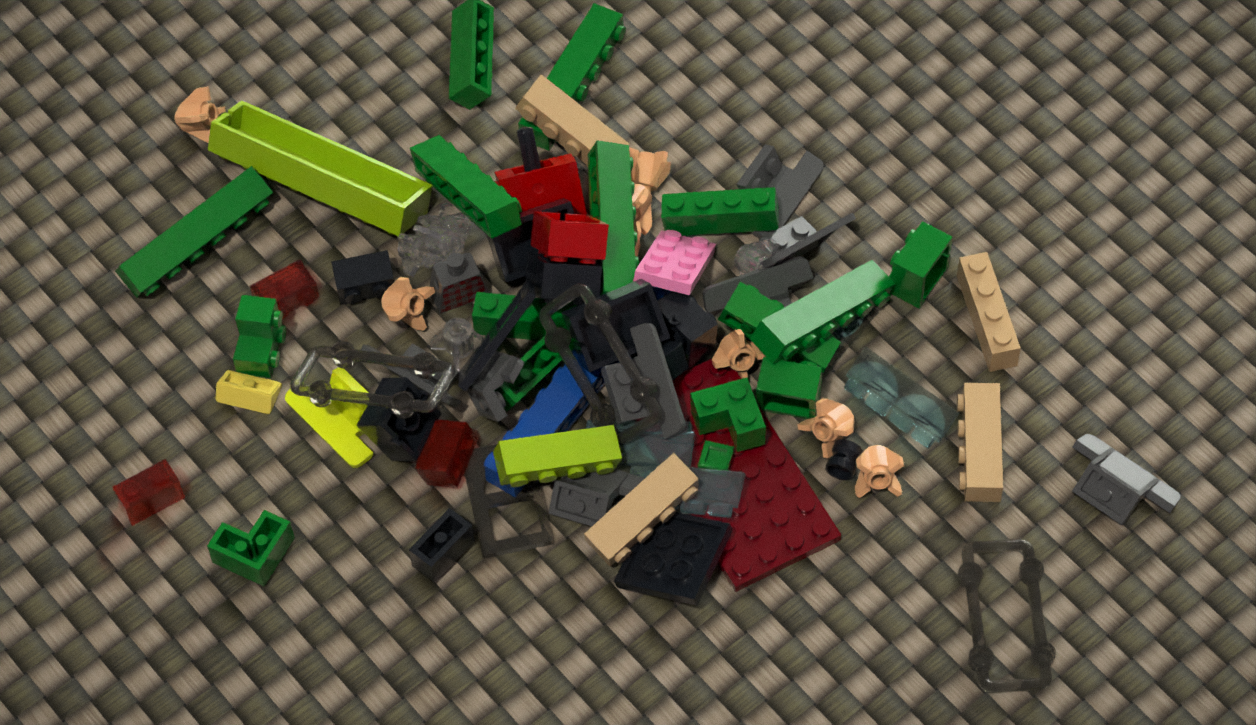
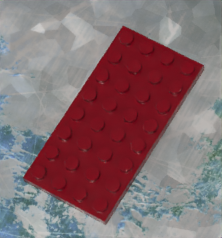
M712 359L690 370L684 371L673 380L686 426L681 433L668 439L676 440L677 443L691 445L663 444L676 442L657 439L664 438L657 415L631 423L658 466L674 453L699 478L698 493L715 494V496L702 494V497L720 500V502L701 498V494H696L689 502L685 503L682 501L681 505L688 515L730 523L733 531L718 561V565L733 590L737 592L841 541L842 535L760 407L759 410L766 426L765 445L737 452L728 428L699 435L691 413L690 393L741 379L738 372L730 368V366L715 369ZM705 440L734 447V454L727 477L698 471V463Z

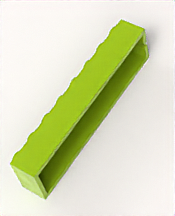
M241 100L231 107L228 113L224 112L211 122L208 151L219 155L223 159L235 162L245 169L252 166L257 173L266 176L269 180L286 185L290 189L306 194L318 202H323L337 208L340 212L348 213L365 223L377 226L389 234L400 237L428 213L432 184Z

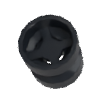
M836 440L831 451L833 456L828 459L825 470L836 479L851 480L856 471V459L862 453V448L850 440Z

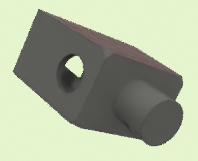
M469 252L462 255L460 253H451L445 261L432 266L430 287H434L435 293L431 296L439 314L475 302L476 292L490 293L472 254Z

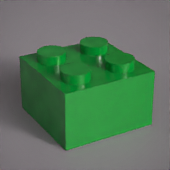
M923 221L916 230L912 229L906 237L903 249L901 251L898 249L890 261L892 271L889 277L896 283L890 294L920 309L949 268V253L953 237Z
M763 357L756 388L757 405L761 410L803 419L816 417L815 402L820 400L822 391V367H817L815 363L809 361L795 363L785 358L773 364L767 357Z

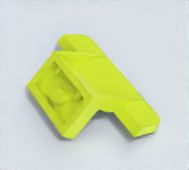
M342 366L332 370L328 391L320 394L318 397L300 380L286 392L285 401L350 467L359 468L372 458L373 451L359 439L364 433L356 426L372 395Z

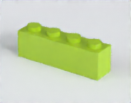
M614 425L502 440L497 443L493 451L500 485L510 484L511 487H520L526 485L528 481L539 480L541 483H548L562 476L575 479L590 472H597L600 475L608 474L615 470L622 459Z

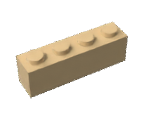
M543 75L539 76L515 107L525 120L533 122L547 137L556 140L569 154L571 153L573 156H576L587 167V154L597 140L629 145L626 140Z
M984 252L960 257L957 278L989 372L1018 366L1021 348L988 253Z
M964 383L963 394H957V412H962V420H958L957 436L958 438H963V446H958V464H964V472H959V490H964V501L1001 502L1003 464L1000 383Z
M674 453L671 454L584 533L585 541L609 566H612L615 562L618 564L622 563L631 554L630 548L638 541L640 543L645 542L653 534L654 530L652 528L660 521L662 523L667 522L676 513L674 508L682 501L685 503L689 502L698 493L699 478Z

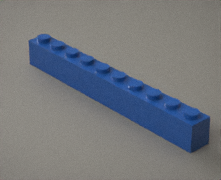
M652 286L657 301L672 292ZM574 348L563 368L559 367L555 371L549 386L539 391L532 407L522 412L516 427L512 431H507L502 440L567 432L605 385L601 368L592 372L587 371L581 366ZM620 360L615 361L611 364L620 363ZM493 451L487 456L484 462L486 481L516 497L525 485L520 487H511L510 484L500 485Z

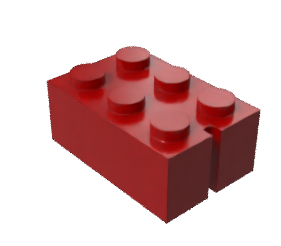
M534 211L531 246L538 249V253L544 254V257L550 258L551 261L567 262L568 257H573V259L579 260V263L596 264V259L605 260L609 225L591 215L565 213L564 221L560 220V213Z

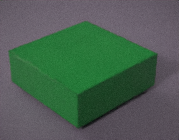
M705 440L698 463V471L727 477L734 454V447Z

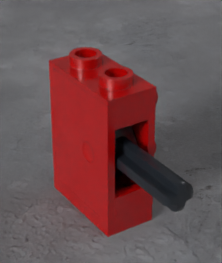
M522 127L518 129L517 138L523 165L495 171L496 181L494 182L498 186H503L511 197L517 198L522 211L565 198L571 201L574 214H587L577 163L573 155L570 153L540 161L533 128Z

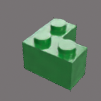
M249 295L241 296L235 318L239 331V338L233 356L236 372L256 377L271 378L273 368L278 367L280 361L278 349L280 343L285 342L286 326L282 325L283 313L279 311L276 299Z
M747 377L690 393L691 413L699 435L728 428L737 452L765 445L766 426Z
M264 510L249 534L222 522L208 543L207 548L212 563L261 586H265L295 537L290 521Z

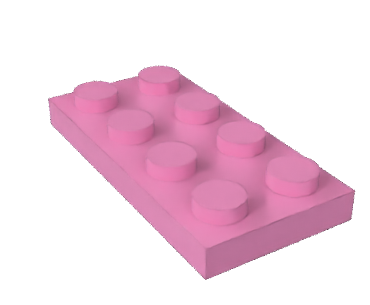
M661 230L636 268L633 281L643 279L654 287L690 295L713 257L716 244L709 242L703 237L690 238L682 236L680 232L675 230Z

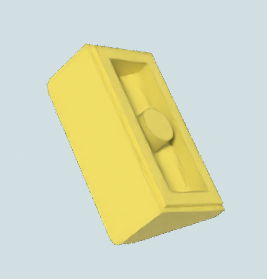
M227 370L216 383V401L270 414L281 390L282 383Z

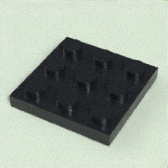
M676 512L667 522L662 523L660 521L652 528L654 530L653 534L645 542L640 543L638 541L630 548L632 552L623 561L614 583L620 589L698 606L733 529L730 523Z

